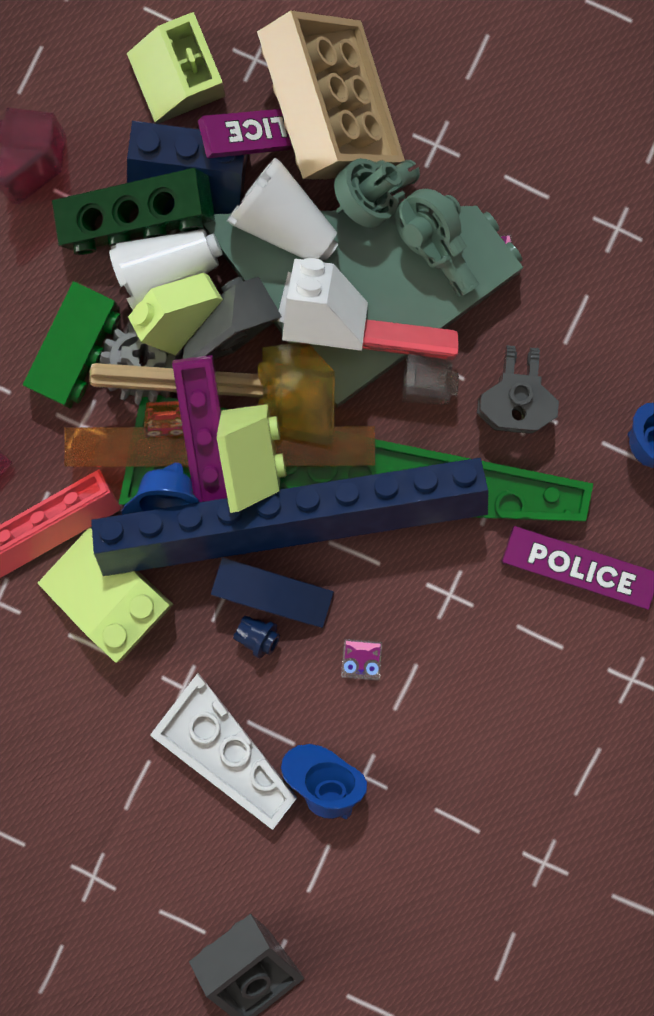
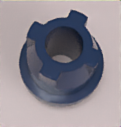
M245 615L241 619L233 639L252 650L253 656L260 659L265 654L271 655L279 642L280 634L276 633L277 624L271 621L265 623Z

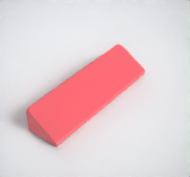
M366 319L362 349L453 360L458 355V332L449 329Z
M100 469L0 525V578L92 527L91 520L109 517L121 509Z

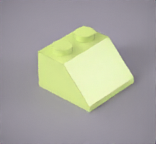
M268 404L221 410L216 438L230 513L239 512L279 492L280 477H286L284 454H276L274 441L280 440L279 422L277 416L270 417Z

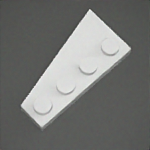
M197 673L150 736L273 830L296 800V795L201 675Z

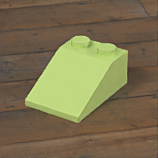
M91 527L81 535L38 582L40 587L72 621L116 663L122 661L174 605L138 571L103 576L93 552Z

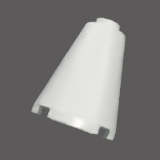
M274 158L245 194L240 206L237 205L227 219L233 226L303 259L320 258L325 262L339 244L334 240L337 231L277 158Z
M204 229L117 243L111 246V250H109L117 280L121 287L125 286L131 296L126 299L132 310L143 300L151 288L200 273L207 274L219 265L217 257L223 255L215 234L207 235Z

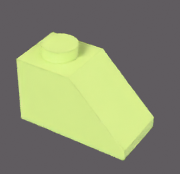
M200 273L151 288L143 300L135 306L128 318L142 343L176 356L223 299L210 276Z

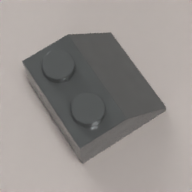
M238 277L222 286L223 294L220 295L223 299L222 302L184 345L183 359L213 355V360L233 354L282 317L259 277L246 281Z
M252 914L235 923L229 931L212 944L204 947L197 956L189 961L206 997L230 1016H257L305 979L269 929Z

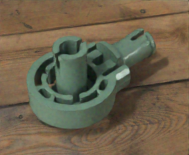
M362 158L352 161L335 178L334 189L340 207L336 209L337 213L345 212L353 221L364 227L374 228L381 225L396 213L399 203L405 198L404 191L393 196L391 195L408 185L416 183L420 177L419 167L409 172L408 169L416 165L412 160L402 161L396 166L383 160L375 163Z
M432 189L416 190L405 198L396 209L395 222L399 235L412 251L425 258L429 267L441 268L457 297L465 295L475 289L479 282L461 255L467 246L460 236V204L451 195L444 196Z

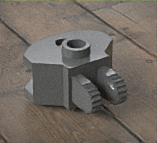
M506 345L503 373L499 377L498 384L481 394L478 398L476 414L495 431L533 434L558 417L559 401L541 385L542 377L538 376L540 348L530 347V351L527 354V375L514 374L517 358L516 346ZM512 410H516L521 414V420L513 418Z

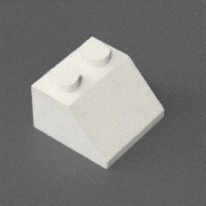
M317 258L294 259L286 298L282 340L362 351L368 302L334 264L325 263Z

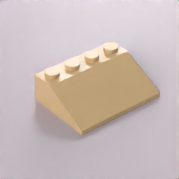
M289 11L257 31L262 46V55L267 62L273 82V91L280 104L284 117V126L289 134L296 156V165L301 172L302 179L336 178L343 168L360 158L371 160L374 163L383 160L395 166L405 161L360 20Z

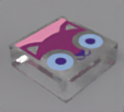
M344 639L341 677L379 681L383 642Z

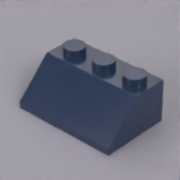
M132 121L127 154V183L196 168L209 176L214 214H231L237 205L240 206L242 203L248 154L207 158L200 129ZM174 198L166 203L165 212L170 213L175 205Z

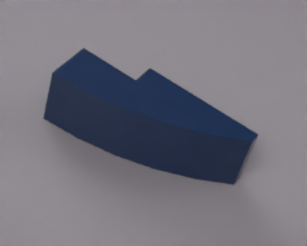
M222 557L211 595L323 628L334 591Z

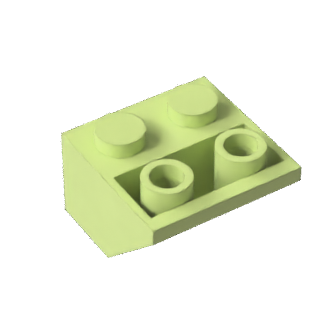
M194 12L157 26L127 52L155 124L226 97L222 79Z

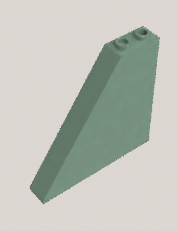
M460 206V236L467 246L461 255L479 282L475 289L460 297H457L441 268L429 267L423 256L416 254L404 243L396 227L395 214L381 225L369 228L356 223L345 212L338 214L336 210L321 211L337 231L334 240L339 243L325 263L334 264L368 302L366 319L445 329L519 275L523 268L520 263L523 259L517 248L511 242L505 244L497 233L500 228L496 220L489 212L482 213L478 206ZM214 214L215 221L203 223V229L208 235L215 234L223 256L243 281L256 277L260 278L279 311L288 271L292 273L294 259H304L233 226L227 221L231 214ZM274 322V325L283 335L284 323ZM287 341L336 408L340 407L409 356L366 349L360 351Z

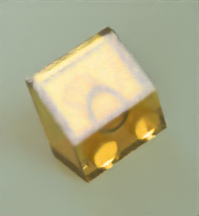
M298 342L263 347V362L258 364V376L263 386V398L259 399L258 405L268 404L270 417L277 416L280 436L323 445L334 444L335 371L310 344Z

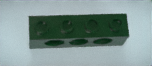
M196 168L52 200L58 246L72 250L75 255L92 254L97 251L96 247L108 244L111 247L117 243L128 242L139 237L146 239L167 235V231L180 229L181 232L203 229V223L215 221L209 176ZM174 198L175 205L173 210L165 215L166 203ZM138 206V216L130 223V212L134 207ZM102 214L103 223L99 229L95 230V221Z

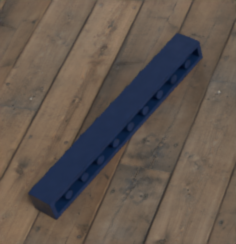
M480 457L280 489L279 492L239 512L230 513L228 498L111 516L91 520L93 552L102 575L109 576L488 515V487Z

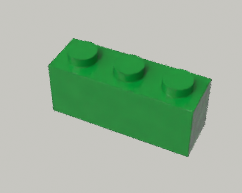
M73 281L28 372L23 386L71 409L74 402L79 403L88 386V383L84 380L91 365L100 363L101 352H104V348L101 345L107 333L112 335L119 324L121 314L118 313L120 308L114 300Z

